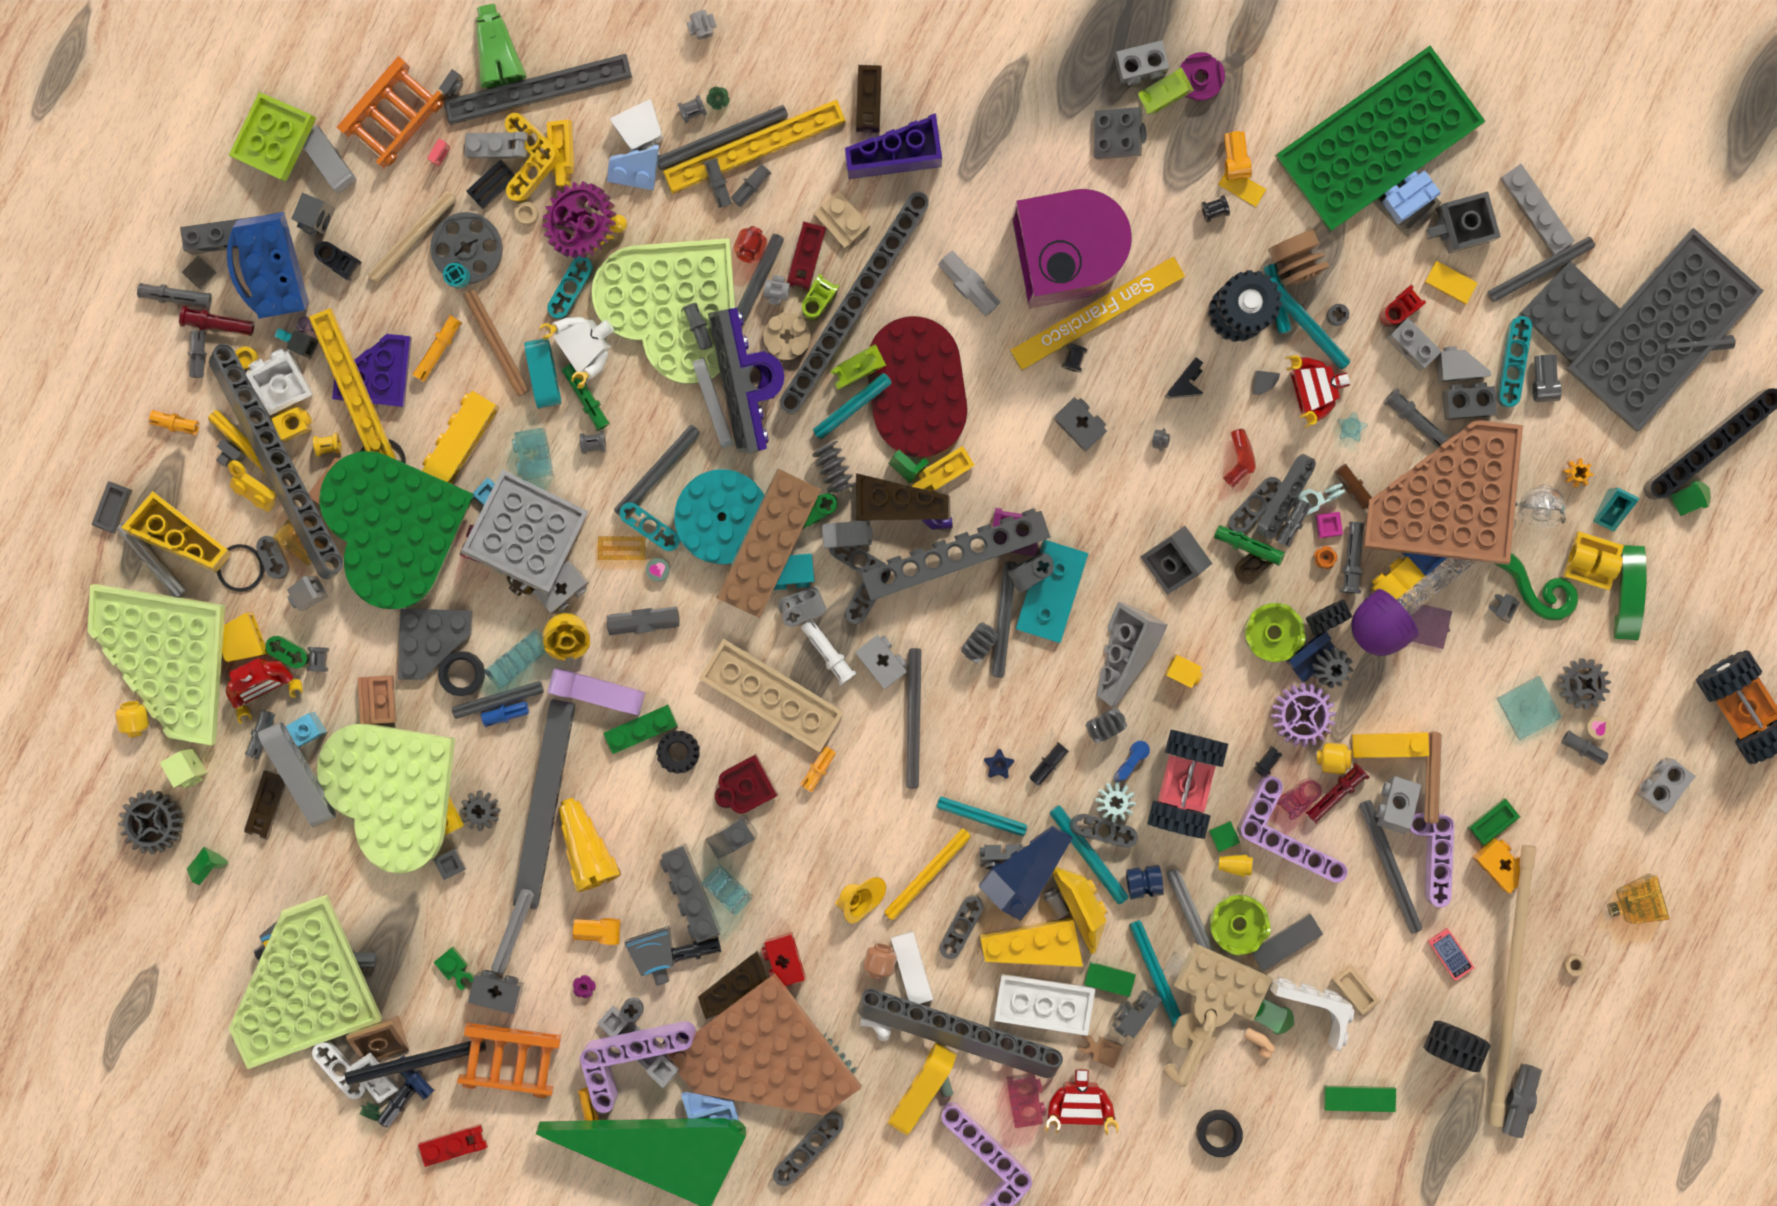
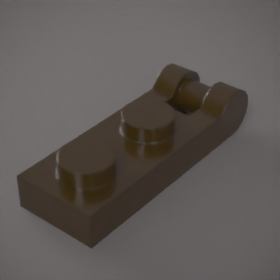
M858 65L856 132L873 130L872 133H880L882 65ZM864 114H873V121H864Z
M268 770L263 771L244 833L250 835L255 833L265 840H268L270 837L272 825L286 786L280 774ZM257 818L264 820L263 826L256 824Z

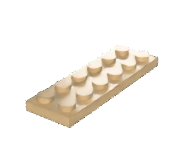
M724 638L699 677L701 681L819 753L844 714V711Z

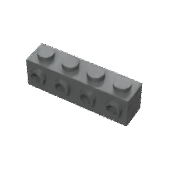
M686 843L665 851L661 855L663 859L660 860V864L664 873L668 872L672 881L669 882V886L673 895L677 894L681 903H678V908L682 917L687 916L690 924L687 925V930L692 939L696 938L697 943L720 934L721 928Z

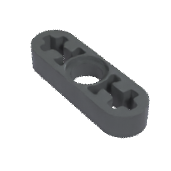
M1276 477L1264 479L1231 514L1228 519L1230 530L1238 533L1239 531H1247L1264 513L1276 494L1270 492L1266 496L1269 501L1266 502L1265 498L1257 494V492L1260 490L1261 494H1263L1268 489L1267 482L1269 484L1276 483L1275 490L1277 492L1282 482ZM1253 498L1259 499L1262 503V507L1258 512H1253L1249 508V502ZM1244 507L1245 511L1253 516V518L1246 517L1243 521L1245 526L1243 528L1241 526L1236 528L1234 526L1236 523L1234 518H1241L1245 514L1241 511Z
M1078 814L1070 821V829L1074 834L1117 847H1132L1138 839L1134 828L1091 815ZM1084 819V824L1093 825L1092 829L1083 828L1080 831L1077 821ZM1101 824H1105L1109 828V835L1106 838L1101 837L1098 833V828ZM1127 831L1130 841H1125L1124 843L1123 838L1114 837L1115 833L1123 834Z
M969 895L962 901L940 942L939 948L943 957L954 959L960 954L983 911V903L978 896ZM973 900H976V905L979 909L972 910L970 917L974 919L971 922L967 917L960 914L961 912L967 913L969 909L966 905L967 902L972 903ZM960 920L968 924V930L962 934L954 929L956 922ZM952 932L954 936L963 940L961 942L956 940L954 948L957 950L955 952L951 951L948 954L944 945L950 944L953 940V937L949 936Z

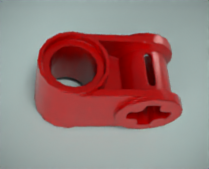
M1412 284L1382 309L1380 321L1383 325L1394 327L1427 303L1416 294ZM1389 309L1397 313V320H1392L1388 316Z

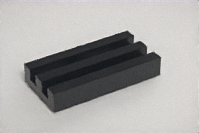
M500 159L466 192L484 209L506 189L515 174ZM503 168V170L496 177H494L484 188H482L477 194L474 193L485 182H487L497 171ZM506 174L510 176L486 199L480 200Z

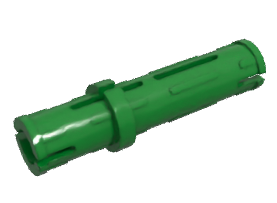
M572 364L565 366L561 371L584 408L582 410L585 414L589 415L597 431L610 425V422H608L599 407L601 405L599 400H595L586 382L583 388L578 389L577 386L582 380L576 378L571 382L572 375L577 371Z
M1219 525L1214 534V539L1231 545L1233 549H1241L1277 566H1280L1284 559L1285 552L1251 539L1241 531L1238 533Z

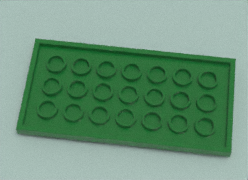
M1430 45L1281 150L1275 157L1328 231L1331 232L1486 121Z

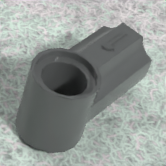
M1557 355L1535 356V381L1532 388L1534 402L1560 401L1562 388L1557 376Z

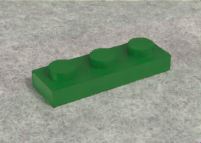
M669 704L603 734L612 754H615L678 726Z

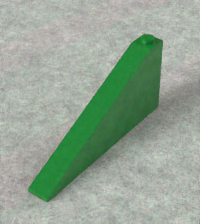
M727 1118L539 1121L535 1135L699 1206H712L746 1138V1127L736 1119L729 1120Z

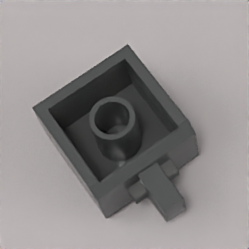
M1488 191L1441 204L1436 208L1439 218L1436 221L1437 226L1425 230L1427 240L1440 237L1441 241H1445L1448 254L1490 243L1501 237Z

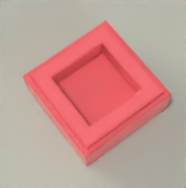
M439 138L427 159L439 167L450 150V146Z

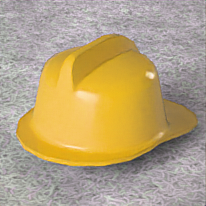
M872 877L862 884H848L841 891L839 898L835 901V905L844 912V918L847 922L851 924L857 923L881 903L886 893V883L880 877Z

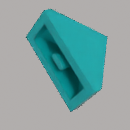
M1618 487L1608 489L1593 522L1615 532L1637 504L1639 497Z

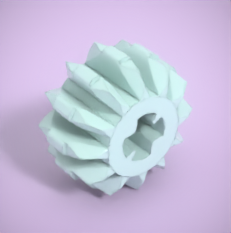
M1115 782L1114 789H1112L1109 783H1106L1107 792L1102 789L1098 790L1104 797L1095 798L1096 802L1103 803V805L1098 806L1096 809L1098 812L1106 809L1102 815L1104 819H1107L1111 814L1112 822H1116L1117 815L1124 821L1125 816L1123 812L1132 815L1133 812L1127 807L1136 806V802L1128 801V799L1133 798L1135 795L1133 792L1125 794L1129 788L1127 785H1124L1120 790L1119 782ZM1113 796L1118 799L1121 798V802H1118L1120 806L1117 808L1114 805H1110Z

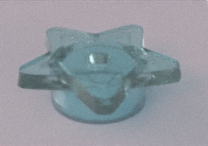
M1352 412L1348 419L1337 420L1341 426L1340 439L1351 437L1356 442H1359L1360 432L1368 426L1367 423L1359 421L1356 412Z

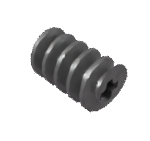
M838 441L826 444L812 454L813 457H820L815 463L816 466H824L819 471L820 475H828L823 480L824 484H831L826 489L827 492L837 493L856 485V483H848L853 475L844 473L849 468V465L841 466V463L846 458L837 456L842 451V448H834Z

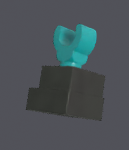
M278 328L274 337L288 343L286 348L310 360L319 343L318 339L297 330L290 334Z

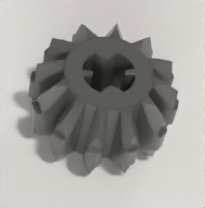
M983 622L979 623L961 647V652L969 660L975 663L981 662L998 639V633L990 625Z
M1332 647L1330 652L1327 649H1323L1322 657L1315 655L1319 661L1312 664V667L1316 669L1313 676L1319 678L1318 683L1334 688L1335 684L1342 687L1343 679L1350 681L1347 673L1354 671L1349 666L1352 660L1347 657L1346 652Z
M1112 708L1090 719L1085 726L1093 741L1100 743L1125 730L1127 723L1123 713L1118 708Z
M479 790L476 796L473 793L468 794L470 801L462 800L461 803L467 807L460 809L461 814H467V817L463 818L462 822L465 823L470 820V829H473L476 824L478 831H482L484 825L490 829L492 827L491 821L497 822L499 820L493 813L501 812V808L493 807L494 804L498 803V799L489 801L492 795L490 792L483 798V792ZM479 805L481 809H485V813L481 814L482 817H480V813L475 812Z

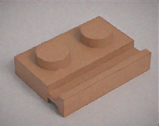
M394 675L358 677L360 724L395 723Z

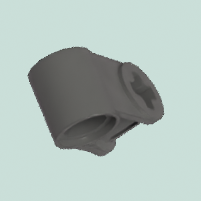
M1039 553L1015 565L1007 573L1018 592H1023L1051 575L1054 570V564L1050 555ZM1042 560L1044 563H1047V569L1038 568L1039 561Z

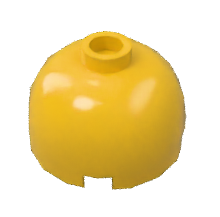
M571 613L555 615L547 622L543 630L542 640L544 649L548 655L560 661H566L565 658L573 657V660L581 657L590 647V632L586 622L579 616Z

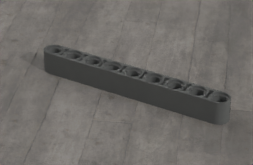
M551 699L549 704L513 906L516 905L522 889H529L534 894L529 909L537 910L539 906L574 718L575 703Z
M876 989L865 990L857 1006L858 1014L865 1019L1043 1078H1053L1063 1062L1062 1054L1054 1048Z

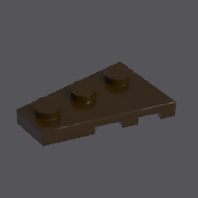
M758 950L698 996L705 1019L719 1015L767 979Z

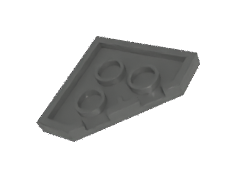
M400 609L398 679L423 680L445 657L451 654L472 634L473 611Z

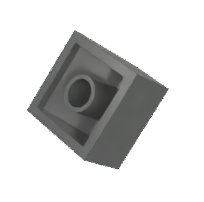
M1186 526L1172 533L1140 556L1167 595L1200 575L1213 564Z

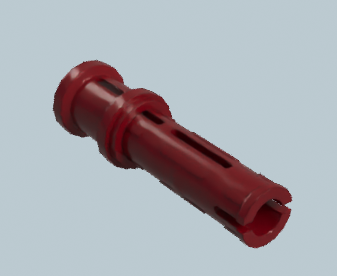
M182 306L180 311V327L188 325L199 327L202 331L209 328L252 336L254 333V321L210 314L208 310H192L188 306Z
M1355 762L1353 768L1347 774L1338 778V784L1323 796L1306 814L1317 824L1348 793L1353 794L1355 788L1364 779L1368 780L1370 777Z

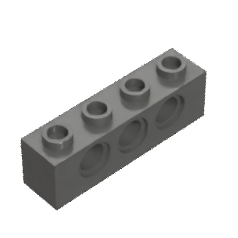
M241 219L180 227L183 251L193 255L227 250L232 228L236 221Z

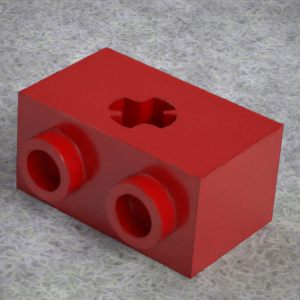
M793 932L765 940L762 952L765 961L769 960L772 969L768 970L769 975L771 976L775 973L785 986L804 981L806 975ZM780 955H783L784 958L789 959V961L787 960L786 966H783L781 962H777V960H779Z

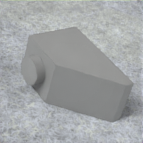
M1457 346L1444 347L1443 352L1436 357L1438 382L1481 379L1491 376L1489 369L1466 350H1457Z
M305 576L287 589L289 593L287 598L291 606L299 611H304L328 598L317 576Z

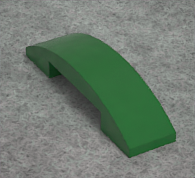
M1624 545L1621 554L1623 563L1620 577L1618 615H1615L1614 639L1639 640L1646 600L1645 546Z

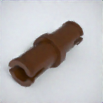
M1345 463L1334 473L1346 486L1347 493L1352 494L1364 510L1368 507L1372 496L1362 485L1364 482L1361 479L1358 480Z

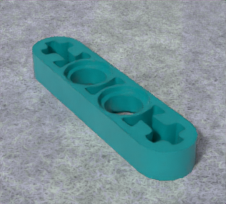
M1525 316L1512 319L1508 326L1497 392V401L1505 408L1517 405L1521 399L1532 333V322ZM1522 321V326H1525L1526 330L1521 331L1520 338H1525V340H1512V337H1517L1519 332L1515 325ZM1513 344H1519L1522 347L1523 352L1520 357H1515L1511 354L1510 349ZM1510 367L1516 368L1519 372L1516 380H1511L1507 377V370ZM1505 383L1509 385L1517 384V388H1511V395L1514 396V400L1507 403V398H1503V395L1509 392L1510 386H1505Z

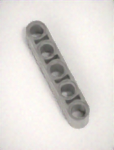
M279 722L259 731L258 736L263 748L312 827H316L336 817L334 808L325 798L322 786L284 723Z

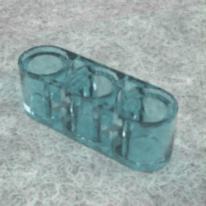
M538 629L528 634L484 670V673L498 690L507 685L546 653L542 640L543 635Z

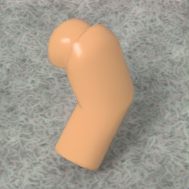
M1248 1028L1244 1039L1261 1046L1259 1051L1261 1056L1268 1059L1271 1058L1272 1052H1275V1046L1265 1035Z

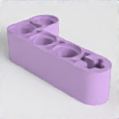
M558 668L553 669L547 691L554 695L571 697L634 715H640L646 693Z
M1415 812L1413 821L1420 817L1422 826L1418 830H1414L1413 826H1411L1409 832L1427 836L1425 898L1436 907H1445L1450 903L1452 895L1454 822L1449 816L1439 813V820L1444 819L1446 826L1443 830L1438 831L1436 824L1425 823L1424 812ZM1443 842L1445 850L1443 853L1437 854L1435 847L1438 843ZM1438 866L1444 868V873L1440 878H1436L1434 875V871ZM1434 882L1443 884V886L1439 884L1438 886L1434 885ZM1441 892L1442 897H1438V900L1435 899L1434 894Z

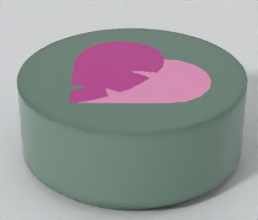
M654 558L648 562L646 574L651 580L660 582L669 576L670 566L664 559Z

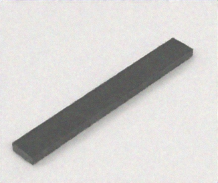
M622 54L444 100L449 124L453 125L633 77L627 55Z

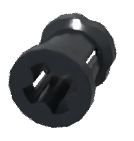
M1224 195L1208 203L1205 201L1201 202V210L1207 223L1211 222V219L1222 215L1230 216L1229 205Z
M1068 344L1065 363H1062L1061 367L1069 371L1081 373V363L1088 349L1075 344Z

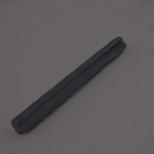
M485 1039L480 1043L479 1053L487 1049ZM471 1041L345 1073V1081L347 1085H353L468 1056Z

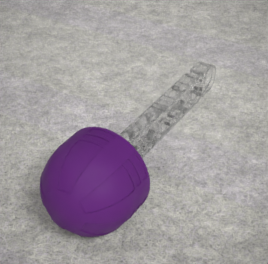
M1514 519L1513 529L1515 528V525H1516V520H1515V519ZM1447 558L1397 600L1386 591L1377 589L1359 605L1352 617V633L1358 645L1366 652L1377 656L1391 655L1405 648L1419 635L1418 628L1411 615L1476 561Z

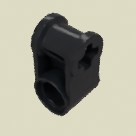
M327 241L318 243L314 249L315 257L320 262L349 282L351 281L350 276L356 267L362 264L360 260L345 250L342 251ZM327 247H331V257L323 259L322 251Z

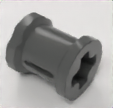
M699 95L696 96V99L689 102L677 104L685 123H688L689 119L701 114L707 115Z
M604 431L594 435L580 433L581 453L586 454L589 451L599 450L602 453L606 452Z
M308 647L310 659L307 671L328 672L326 655L329 652V648Z
M629 998L621 1007V1016L627 1022H635L643 1013L644 1005L638 998ZM630 1005H633L634 1009H638L634 1015L631 1014L630 1010H627Z

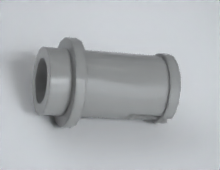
M1053 887L1043 893L1045 897L1043 900L1048 902L1056 918L1060 919L1066 916L1070 910L1059 895L1061 893L1060 890Z

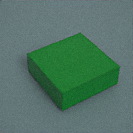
M1231 821L1209 829L1218 852L1240 843Z

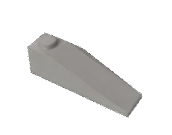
M1122 602L1117 603L1108 625V631L1111 632L1109 644L1105 645L1104 653H1107L1105 666L1101 668L1097 697L1110 706L1116 707L1159 646L1168 626L1166 623Z

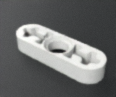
M325 1041L314 1046L312 1050L314 1060L343 1093L351 1099L360 1098L367 1090L362 1083H359L360 1087L358 1089L360 1092L357 1090L352 1092L350 1089L352 1085H347L346 1082L344 1084L342 1081L345 1079V1075L338 1076L334 1073V1065L337 1063L343 1064L346 1072L351 1071L352 1064L331 1041ZM319 1047L323 1049L327 1047L329 1049L327 1052L328 1056L331 1059L336 1056L338 1059L328 1066L327 1062L330 1059L326 1055L320 1056L321 1049Z

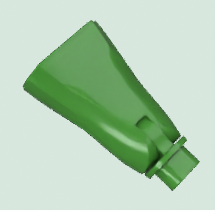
M488 4L478 7L479 17L476 18V33L479 53L480 87L490 89L526 79V72L514 48L506 24L501 14L497 13L496 5Z

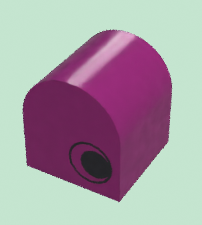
M1075 189L1017 200L1011 217L1029 309L1096 295L1111 284L1126 262L1132 243L1131 226L1124 210L1108 195L1091 189Z

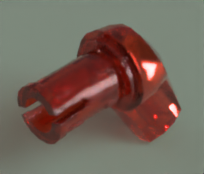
M1237 429L1231 432L1237 464L1223 479L1232 488L1248 473L1253 474L1256 469L1253 448L1244 429Z

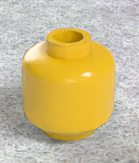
M138 701L120 704V708L115 712L118 731L122 734H127L130 738L141 736L142 731L149 727L145 706L139 704Z
M1325 743L1323 749L1317 751V764H1321L1324 773L1344 774L1347 769H1351L1352 750H1348L1346 744Z

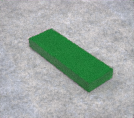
M1324 1085V1110L1396 1112V1088Z

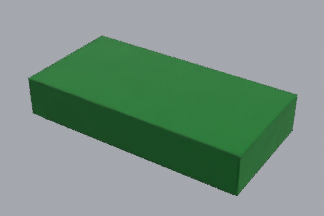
M1503 798L1467 828L1478 842L1485 846L1518 820L1520 816L1508 800Z
M1090 961L1084 985L1130 997L1136 974Z

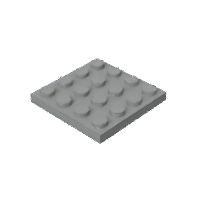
M502 469L461 553L548 595L588 511Z

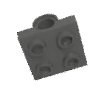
M1133 107L1095 111L1094 158L1110 159L1142 156V144L1145 143L1147 136L1146 126L1142 122V108Z

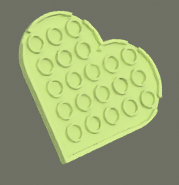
M730 238L634 245L617 250L608 256L609 258L598 268L592 284V301L602 322L608 320L614 328L613 333L620 337L643 341L644 350L650 363L659 373L672 381L682 384H698L699 381L692 362L702 358L706 362L711 379L718 376L720 369L707 313L735 308ZM691 303H697L703 320L707 322L706 329L713 343L712 347L707 350H700L693 331L689 330L690 324L683 307Z
M354 724L337 730L323 745L317 763V777L325 793V798L338 812L355 818L354 826L357 842L364 855L380 869L392 873L411 872L422 868L440 850L445 835L455 738L372 724Z

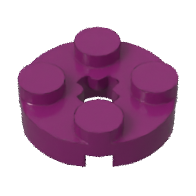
M1198 52L1191 54L1180 66L1194 90L1185 96L1187 99L1194 101L1210 100L1219 93L1224 84V67L1219 60L1217 61L1209 53ZM1198 71H1202L1203 75H1207L1203 83L1195 80L1194 76H1197Z

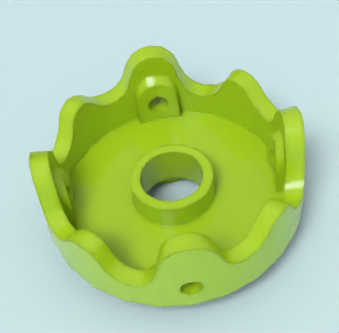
M1268 603L1255 609L1246 621L1244 628L1246 644L1251 652L1262 660L1270 662L1288 660L1305 643L1303 619L1287 604ZM1273 625L1280 629V635L1277 639H1271L1267 633L1269 627Z
M1235 894L1223 898L1214 907L1210 916L1209 925L1213 939L1220 947L1233 955L1257 951L1271 933L1267 910L1259 901L1248 895ZM1238 917L1244 918L1246 923L1245 927L1241 930L1233 928V921Z

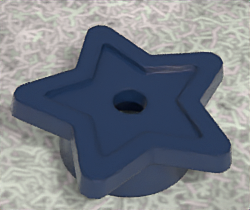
M1001 749L997 750L994 757L984 758V762L990 767L988 777L1000 775L1007 779L1009 777L1008 768L1014 763V759L1004 757Z

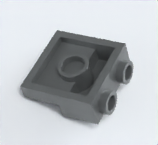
M1150 987L1147 991L1142 990L1135 1000L1137 1002L1136 1006L1127 1001L1125 1005L1121 1003L1114 1013L1116 1016L1114 1018L1115 1022L1112 1026L1123 1037L1126 1038L1129 1035L1134 1039L1162 1001L1157 992Z

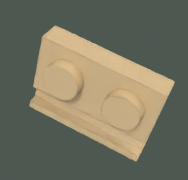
M839 190L813 213L844 249L870 227V224Z

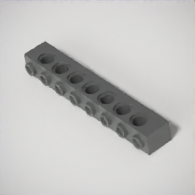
M1035 508L1022 512L1023 517L1014 520L1013 516L999 520V526L991 528V525L988 524L977 528L978 533L969 536L968 532L956 535L954 536L955 541L946 544L945 540L932 544L933 549L924 552L923 548H919L909 552L911 557L901 559V556L888 559V565L879 567L877 563L866 567V572L861 575L870 600L873 601L1051 538L1042 511L1036 512ZM1020 523L1026 524L1029 528V533L1025 537H1020L1016 533V526ZM997 531H1002L1007 536L1006 542L1002 545L996 544L993 540V535ZM980 539L983 541L984 550L982 552L976 553L971 549V542L973 540ZM952 547H958L962 551V557L957 561L951 560L948 556V551ZM929 555H936L940 560L939 566L934 569L929 568L926 565V558ZM914 563L917 566V573L914 576L905 575L903 572L905 564ZM889 570L894 573L895 579L893 583L884 584L882 582L881 575L884 571Z

